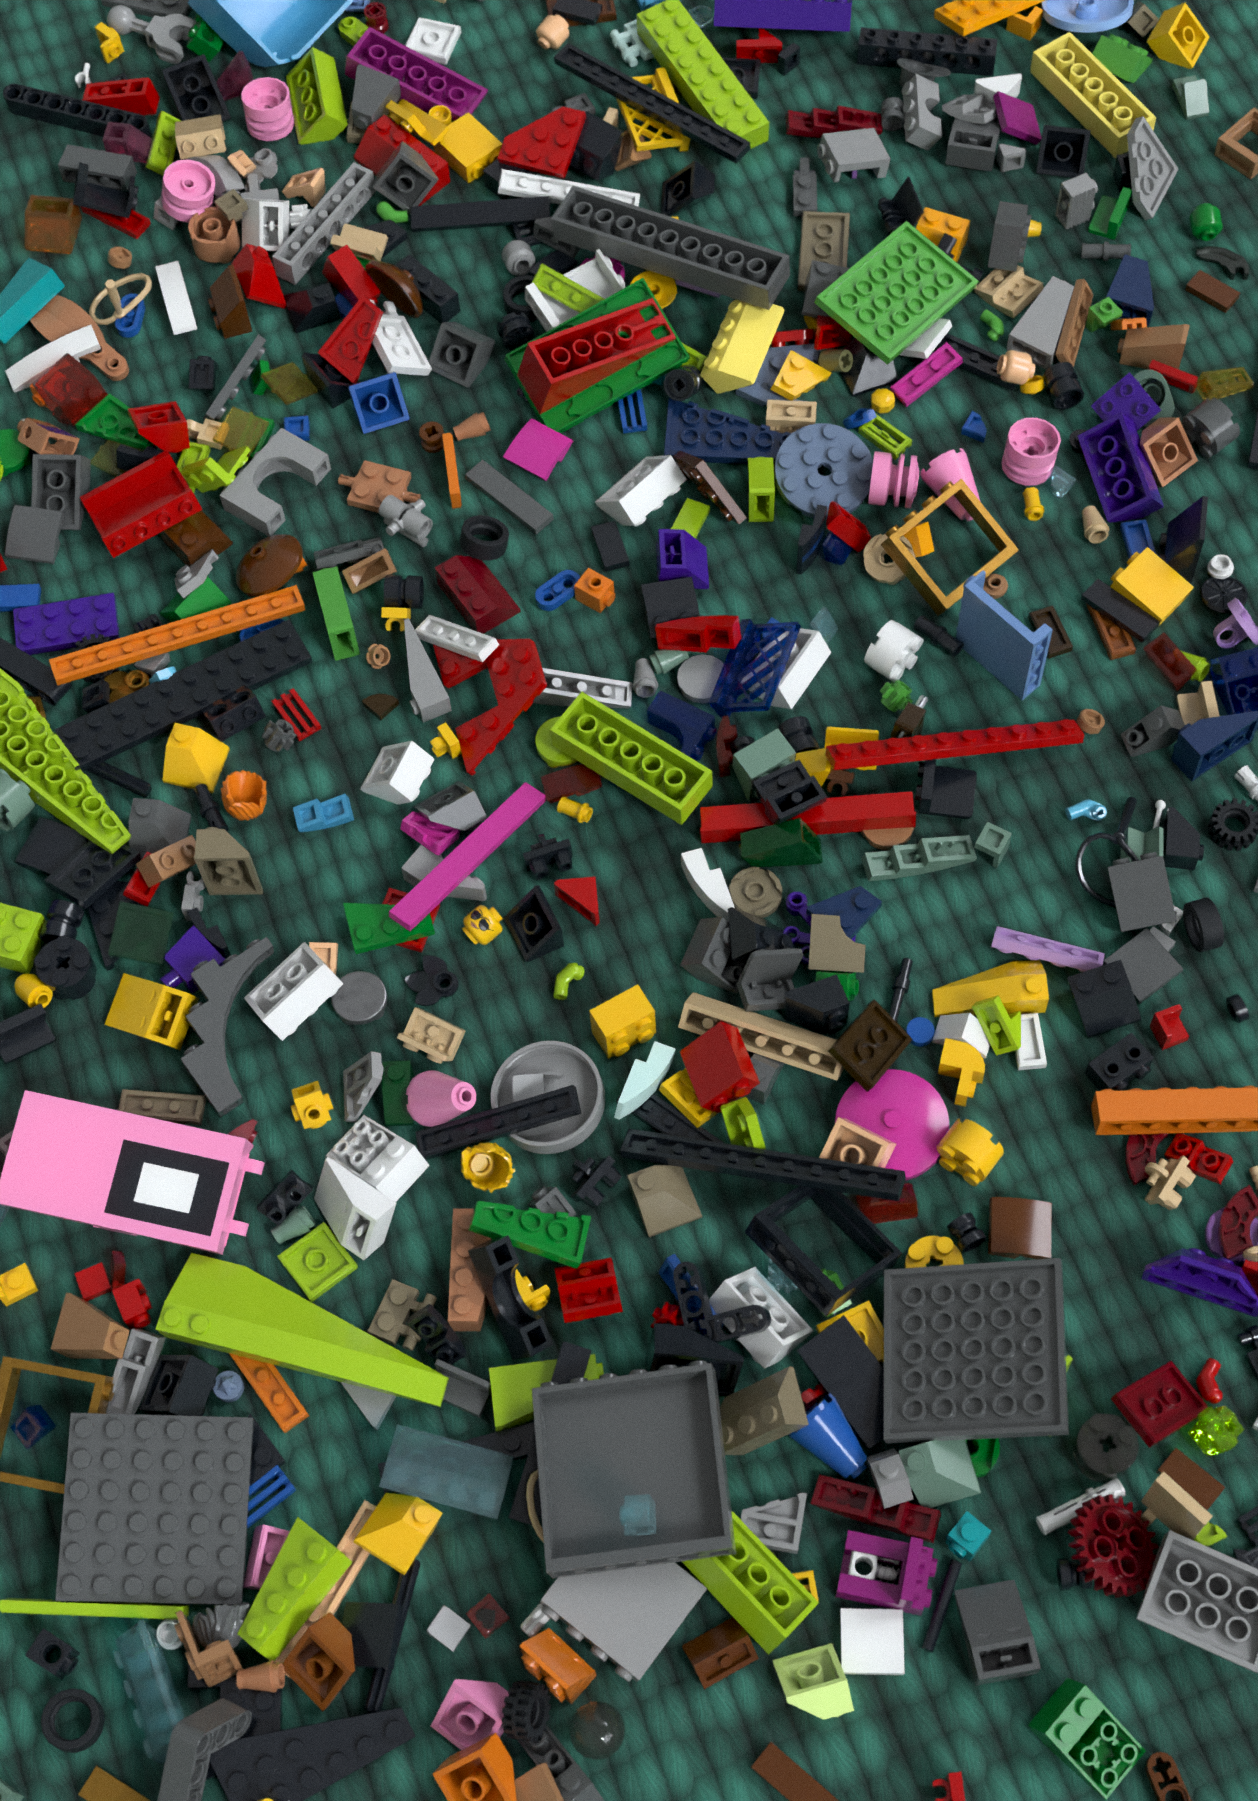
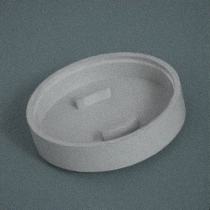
M540 1041L529 1044L514 1052L501 1065L493 1080L491 1088L492 1109L513 1103L512 1075L544 1073V1093L570 1085L576 1087L582 1114L507 1136V1138L518 1147L539 1154L563 1152L582 1143L599 1124L605 1107L604 1084L594 1062L579 1048L560 1041Z

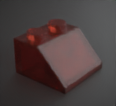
M69 353L60 358L32 384L58 421L73 426L108 395L95 375Z

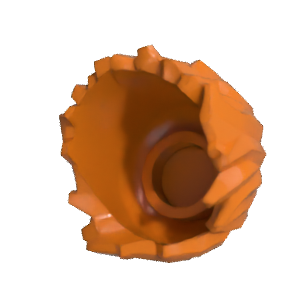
M235 771L227 775L226 780L222 782L223 787L221 788L222 802L226 811L233 818L240 821H249L261 815L267 801V782L262 780L260 775L250 771Z

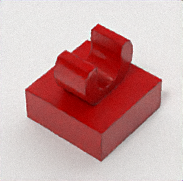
M961 1772L948 1773L946 1780L936 1779L932 1782V1787H942L946 1791L944 1798H938L934 1801H965Z

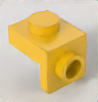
M100 22L95 26L101 44L100 49L104 61L110 63L122 54L124 49L117 31Z

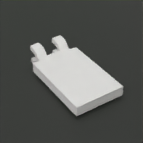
M385 301L383 306L386 312H383L372 343L387 372L428 376L432 368L404 316H398L393 302Z

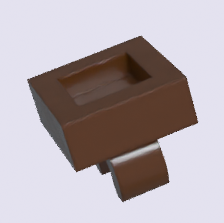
M831 768L827 779H831L828 783L827 791L831 793L834 784L839 783L843 788L841 795L845 796L848 792L847 783L852 784L854 782L855 773L845 770H833Z

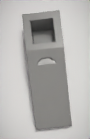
M420 845L401 867L404 880L415 887L444 860L442 855L438 856L423 845ZM467 876L447 897L485 901L487 899L485 884L476 876Z

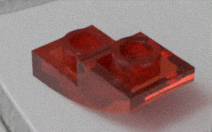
M728 715L722 717L717 734L716 748L720 777L730 775L729 765L733 764V756L729 745L734 739L738 738L735 724L730 725Z
M584 764L558 770L541 777L547 801L550 803L573 794L582 796L602 787L599 774Z

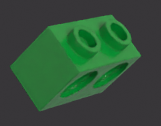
M197 13L194 18L197 23L191 27L187 34L190 39L186 47L199 56L205 54L207 61L210 62L219 53L224 40Z

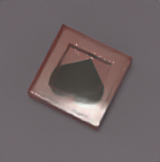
M490 1593L466 1613L467 1617L485 1639L509 1620L508 1615Z

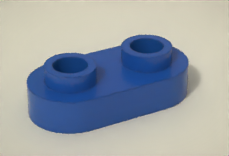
M138 294L124 296L121 299V308L126 307ZM143 300L123 318L115 320L117 332L122 337L129 338L139 333L145 313Z
M564 570L536 590L537 606L544 611H552L575 596L574 585L580 579V576L575 571Z

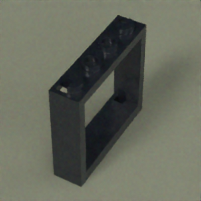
M798 1186L757 1213L745 1231V1234L825 1316L832 1313L883 1276L884 1270L892 1269L902 1254L842 1192ZM811 1198L876 1263L875 1266L841 1290L775 1224L776 1221Z

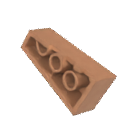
M453 1209L448 1323L454 1331H480L489 1304L468 1253V1250L491 1239L468 1230L474 1209Z

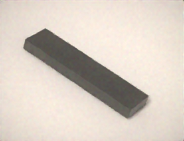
M483 459L465 474L468 482L536 535L554 520L551 512Z

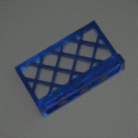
M751 619L741 620V640L735 649L729 650L708 702L720 718H730L732 712L769 711L801 628L798 622L754 624ZM789 631V634L781 641L777 639L780 635ZM769 632H770L769 635H767L765 638H763V639L760 641V639H761V637H762V634H761V633H769ZM775 640L777 644L764 652L763 648ZM782 650L778 658L772 662L769 660V658ZM760 651L762 655L752 661L754 655ZM767 661L768 665L756 673L755 669ZM774 671L770 679L764 683L761 681L762 678ZM752 672L753 676L741 684L742 679ZM759 682V687L749 694L746 692V690ZM765 692L762 702H753L754 699ZM744 693L745 697L736 703L738 696Z

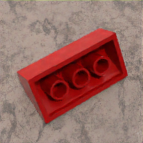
M384 114L367 127L354 155V160L363 167L373 171V175L376 176L401 141L406 143L422 155L438 177L436 184L418 205L421 206L451 182L448 162Z

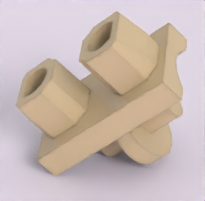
M1181 1156L1179 1160L1171 1158L1168 1162L1161 1158L1158 1164L1149 1162L1145 1167V1171L1150 1176L1147 1183L1152 1188L1144 1200L1150 1205L1159 1203L1168 1210L1176 1209L1182 1200V1196L1173 1190L1174 1186L1178 1184L1182 1189L1188 1188L1196 1177L1187 1167L1190 1160L1185 1156Z

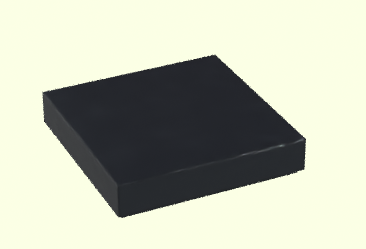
M345 1603L342 1625L352 1635L355 1668L394 1670L404 1606L391 1603Z

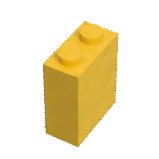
M468 112L447 126L449 131L434 146V152L447 161L448 165L469 184L476 178L481 177L483 170L497 160L502 143Z
M1148 547L1141 554L1135 552L1127 561L1129 566L1125 570L1120 567L1111 577L1113 583L1110 586L1160 621L1159 625L1187 598L1194 588Z

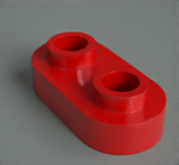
M813 328L777 331L772 339L771 347H783L786 341H795V345L809 344V339L814 338Z

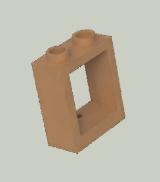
M1256 108L1251 109L1218 138L1214 154L1249 179L1258 174V155L1238 143V141L1250 130L1258 135V110Z

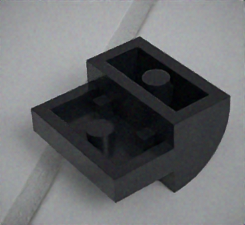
M800 760L752 782V788L765 807L764 813L775 825L823 804L827 800V795L814 775L810 777Z

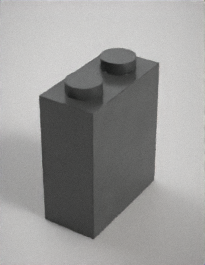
M1156 852L1140 855L1141 860L1130 862L1129 858L1114 860L1113 866L1108 867L1121 932L1177 921L1163 856L1157 857Z

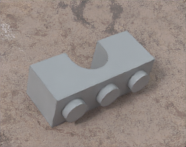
M915 74L910 81L904 84L902 89L905 139L907 142L929 151L942 137L941 119L930 113L940 102L939 84Z

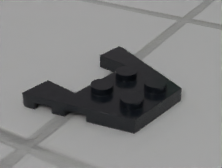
M189 1665L188 1688L190 1690L220 1688V1699L225 1698L251 1711L252 1720L250 1726L242 1737L282 1729L283 1689H277L275 1693L239 1689L236 1681L237 1674L208 1687L204 1679H197L194 1670ZM210 1761L206 1780L217 1777Z

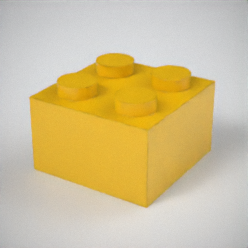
M638 984L589 1010L592 1034L608 1059L625 1054L631 1046L638 1042L645 1043L649 1041L656 1033L655 1010Z

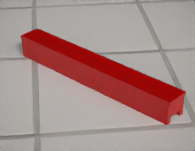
M912 791L827 798L825 803L789 819L801 818L816 835L916 827V811L914 812ZM762 803L700 807L702 843L741 841L740 833L774 824L764 813L765 807Z

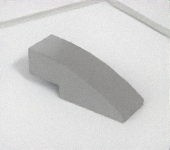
M140 1328L131 1330L123 1358L118 1359L113 1374L114 1386L112 1393H114L111 1401H108L107 1414H135L153 1375L166 1337Z

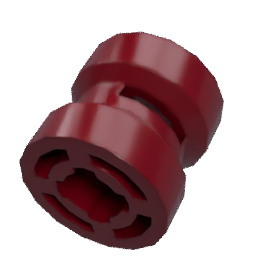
M372 2L365 6L366 26L384 34L389 28L386 18V7L379 2Z

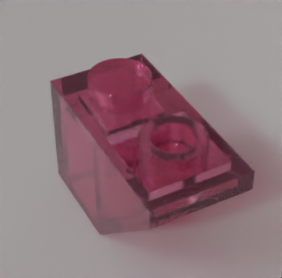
M108 122L103 136V143L106 152L126 154L132 156L133 161L147 163L152 138L131 124Z

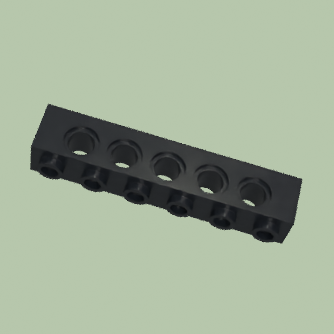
M861 27L857 65L901 68L897 64V60L907 58L923 64L949 69L951 73L993 76L998 39Z

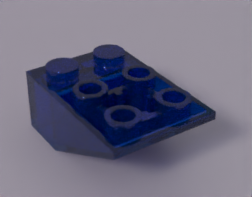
M1258 647L1208 660L1211 664L1210 671L1214 686L1227 714L1258 711Z

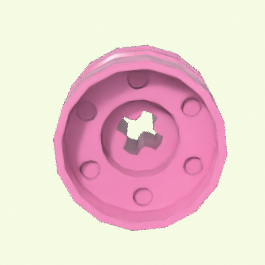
M270 77L258 78L249 82L241 93L248 132L258 140L274 141L286 137L294 127L290 93L287 85L279 79Z
M1024 418L1011 426L1001 462L1002 469L1009 479L1021 485L1034 486L1044 483L1051 477L1061 442L1060 434L1055 426L1039 418Z
M875 451L868 504L885 506L888 495L894 496V507L898 508L901 496L906 497L905 509H911V505L917 495L920 471L917 462L918 456L911 455L910 467L904 466L905 454H901L898 465H892L891 453Z

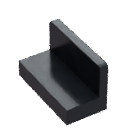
M42 1004L0 1022V1057L5 1064L55 1041V1037L46 1023V1011Z

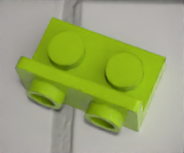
M747 1097L720 1107L730 1144L766 1150L757 1114Z

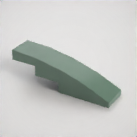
M970 835L921 838L918 844L893 845L890 851L864 853L861 859L868 881H877L948 869L976 861L977 856Z

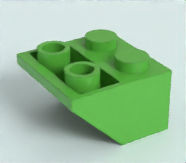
M1110 34L1109 37L1101 35L1092 54L1111 73L1134 83L1153 61L1152 58L1147 56L1149 51L1131 43L1128 46L1129 41L1113 34Z

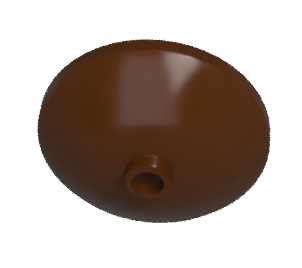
M378 260L370 261L366 265V271L385 298L393 302L395 307L412 318H419L423 313V305L419 291L413 283V276L407 270H400L393 264Z
M288 534L272 535L257 542L245 553L238 565L236 572L238 588L248 596L257 597L269 594L283 586L295 574L302 561L303 549L300 542Z

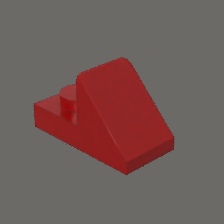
M759 28V39L737 40L736 58L761 59V63H778L782 42L765 29Z

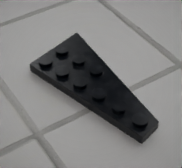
M399 1706L352 1717H342L321 1723L306 1724L265 1732L264 1734L240 1737L210 1755L209 1761L229 1801H258L267 1798L273 1801H303L416 1737L402 1707Z

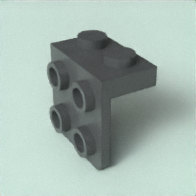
M800 948L760 949L750 954L736 984L745 1012L784 1008V993L795 989L791 979L803 957V952Z

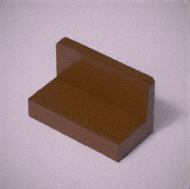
M734 1617L682 1645V1649L691 1662L704 1689L759 1659L749 1635Z

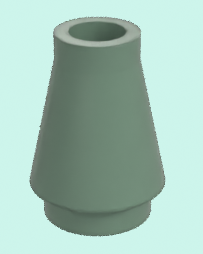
M661 649L654 651V654L650 655L649 659L656 675L660 673L664 675L684 660L689 659L687 651Z
M303 1205L299 1209L295 1207L280 1225L271 1229V1232L276 1241L281 1244L286 1240L310 1232L316 1223L310 1212Z

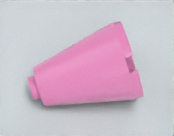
M959 448L960 453H956L953 449L941 454L929 462L930 469L927 471L924 468L920 473L922 480L938 497L941 495L939 490L948 482L952 481L955 484L962 478L980 501L967 454L962 448ZM954 495L944 502L960 520H973Z
M439 1071L419 1073L411 1080L406 1091V1095H408L407 1110L413 1120L422 1126L433 1127L447 1123L471 1109L476 1102V1092L471 1084Z

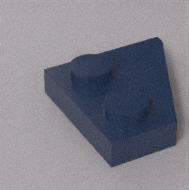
M862 886L810 905L806 909V914L811 918L812 914L840 916L841 927L846 936L852 940L880 909L882 901Z

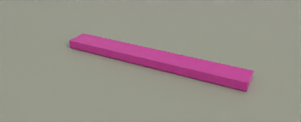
M525 782L389 911V917L408 931H411L546 802V795Z

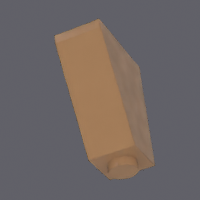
M1180 324L1127 329L1125 339L1120 338L1117 353L1121 354L1119 364L1148 369L1153 359L1179 369L1190 325Z
M66 1293L51 1350L68 1358L122 1359L129 1330L91 1303L72 1293Z

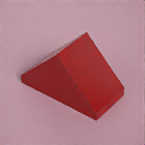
M817 315L814 349L821 350L844 346L852 341L853 335L832 317Z
M596 876L560 879L554 883L555 896L595 926L600 923Z

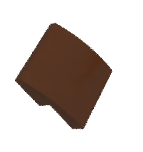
M1012 1197L989 1198L988 1254L1012 1259L1019 1256L1033 1259H1051L1052 1203Z

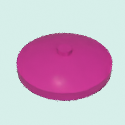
M888 1069L868 1092L857 1081L854 1082L841 1098L835 1117V1123L838 1117L846 1118L896 1143L885 1168L905 1171V1181L925 1173L938 1161L940 1154L937 1152V1145L949 1130L947 1108L937 1090L918 1075L903 1070Z

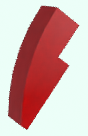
M739 616L690 617L659 623L655 626L658 649L707 653L710 647L735 649L741 640Z

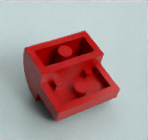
M612 1257L581 1263L577 1269L570 1266L555 1268L565 1323L623 1312Z

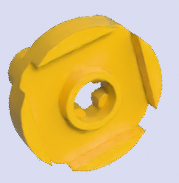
M926 1236L917 1240L909 1247L905 1259V1268L927 1267L926 1264L930 1263V1259L940 1261L942 1264L940 1266L964 1264L962 1254L958 1247L953 1244V1241L948 1237Z

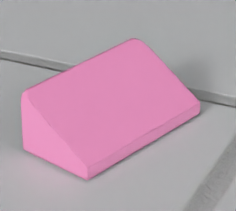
M260 1525L255 1528L244 1579V1588L261 1589L290 1531L267 1525Z

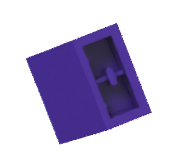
M659 529L656 545L658 582L692 577L694 589H709L706 546L685 530Z

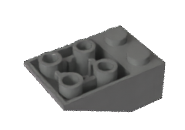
M998 117L985 124L971 123L955 118L948 142L946 165L992 172L1001 132Z
M1015 1580L954 1591L975 1686L1038 1673L1041 1667Z

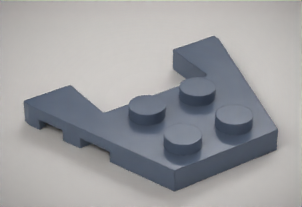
M814 343L769 348L754 385L736 389V395L762 407L764 405L767 406V400L790 401L770 390L790 350L817 365L821 350L814 349Z

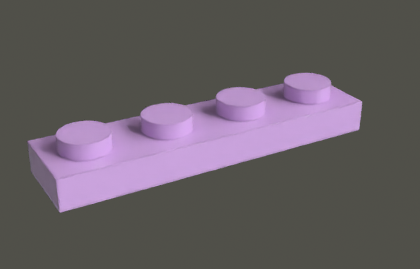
M999 926L996 927L991 946L1003 953L1014 952L1022 954L1031 960L1041 959L1049 961L1058 967L1068 966L1076 968L1080 972L1102 966L1105 953Z

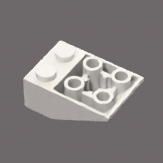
M365 1115L354 1124L326 1155V1157L331 1158L394 1202H397L429 1167V1164L413 1144Z
M327 1157L325 1159L314 1200L340 1244L362 1260H365L384 1243L396 1202L331 1158Z

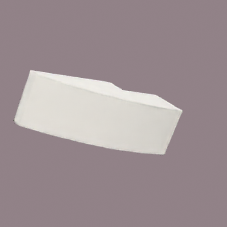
M702 848L681 853V866L697 896L717 917H723L729 922L728 908L735 907L721 868L709 869Z

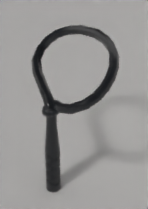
M1129 797L1126 800L1120 817L1118 831L1113 835L1099 832L1088 836L1081 843L1075 860L1078 880L1084 890L1100 903L1115 908L1114 900L1103 897L1088 885L1082 871V856L1086 847L1092 841L1102 838L1108 839L1113 844H1119L1132 862L1139 861V858L1125 842V831L1137 804V800L1134 797Z

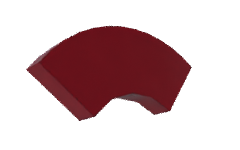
M1167 1133L1130 1134L1125 1150V1163L1127 1173L1134 1186L1150 1177L1146 1173L1145 1167L1149 1162L1157 1164L1156 1149L1158 1144L1168 1136Z
M1250 1185L1238 1191L1230 1199L1220 1218L1218 1227L1219 1246L1223 1257L1229 1260L1241 1255L1245 1249L1253 1247L1250 1239V1225L1258 1217V1198Z

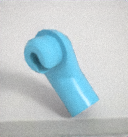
M1087 799L1065 808V813L1070 821L1080 816L1099 821L1106 817L1107 809L1102 804Z

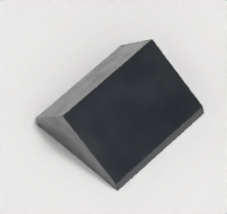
M1044 125L1036 173L1072 178L1083 174L1091 130Z
M303 353L302 359L308 380L333 409L351 399L348 386L353 385V383L321 355Z
M535 885L503 917L526 962L564 947L562 929L540 886Z

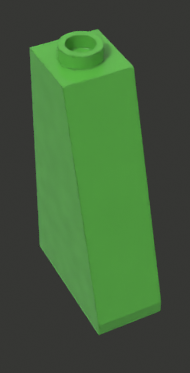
M323 568L320 571L312 572L335 661L360 655L338 568Z

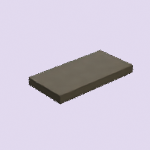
M803 211L798 291H804L805 281L812 260L847 268L850 213Z

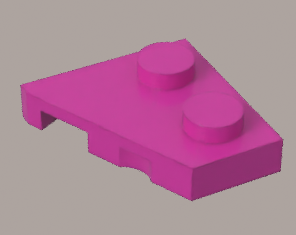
M414 811L402 820L400 828L438 856L459 838L461 831L460 829L432 822Z

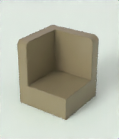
M1138 1L1133 6V13L1126 23L1144 38L1160 19L1145 4Z

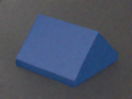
M396 372L348 386L352 406L363 434L410 420Z

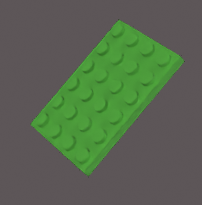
M906 221L820 293L814 303L888 365L977 286L979 281Z

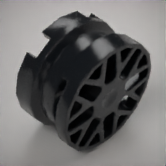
M513 312L504 316L502 323L498 322L497 332L507 349L515 350L533 340L535 336L534 329L531 327L525 313L520 312L519 315H515Z

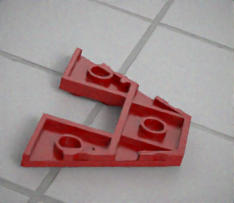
M497 639L499 646L483 662L433 644L443 685L447 688L459 684L488 668L498 706L455 728L466 771L470 775L476 773L474 769L488 753L492 754L497 743L503 740L514 727L513 722L523 710L526 712L533 704V700L547 687L536 644L531 639Z

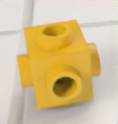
M318 1081L291 1090L295 1102L291 1109L295 1121L301 1120L304 1129H316L331 1120L329 1110L334 1108L329 1094L322 1093Z

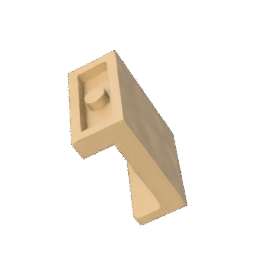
M221 114L175 122V138L181 159L226 151L224 142L226 137Z

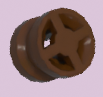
M432 421L426 422L419 430L422 448L428 453H437L444 448L442 436L444 430L441 424Z

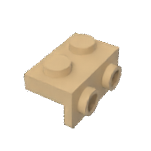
M415 1007L404 1033H398L397 1039L404 1042L403 1046L414 1052H418L420 1049L428 1053V1059L442 1064L443 1061H453L466 1030Z

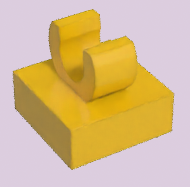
M382 607L381 617L389 618L385 624L386 630L392 631V623L398 621L400 623V631H405L404 619H411V609Z
M445 722L438 726L439 737L430 741V744L433 746L431 749L436 757H440L446 752L449 753L452 759L461 755L459 740Z

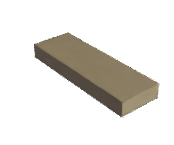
M122 1089L118 1111L173 1123L202 1125L206 1098L202 1095Z

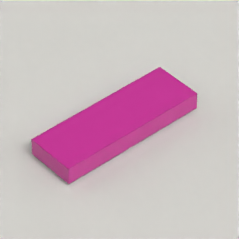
M946 342L927 359L893 384L890 390L905 407H908L962 364L963 358Z

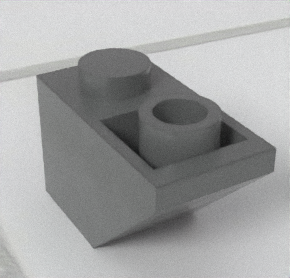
M1160 705L1120 735L1130 756L1135 757L1170 746L1177 741L1178 732L1185 724L1178 710Z

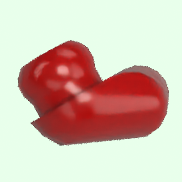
M1208 1358L1196 1379V1385L1204 1400L1209 1401L1211 1404H1217L1223 1397V1393L1215 1381V1376L1221 1364L1212 1358Z

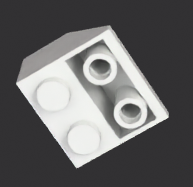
M243 198L247 203L248 210L242 213V247L247 243L261 246L266 250L277 251L289 237V201Z

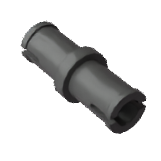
M1104 241V244L1082 243L1081 259L1103 258V261H1108V259H1123L1124 255H1131V244L1129 243L1109 244V241Z

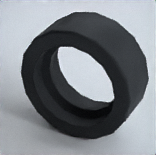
M518 276L511 279L505 285L503 300L507 314L514 312L515 315H519L522 312L527 315L530 322L538 319L530 305L522 306L512 301L517 294L525 292V287L532 283L534 276Z
M481 515L473 516L465 520L462 525L459 539L460 547L472 558L488 561L495 560L503 556L507 549L509 531L505 524L496 518ZM473 535H486L492 537L495 541L479 540Z
M1206 897L1185 903L1183 907L1184 926L1194 949L1200 953L1222 947L1224 942L1223 924L1213 901Z
M73 1688L60 1691L50 1698L43 1709L41 1717L42 1733L48 1743L63 1752L70 1753L84 1751L96 1743L103 1731L105 1722L103 1708L98 1700L84 1690ZM81 1702L90 1711V1727L80 1738L74 1740L64 1739L59 1736L55 1728L56 1714L67 1703Z

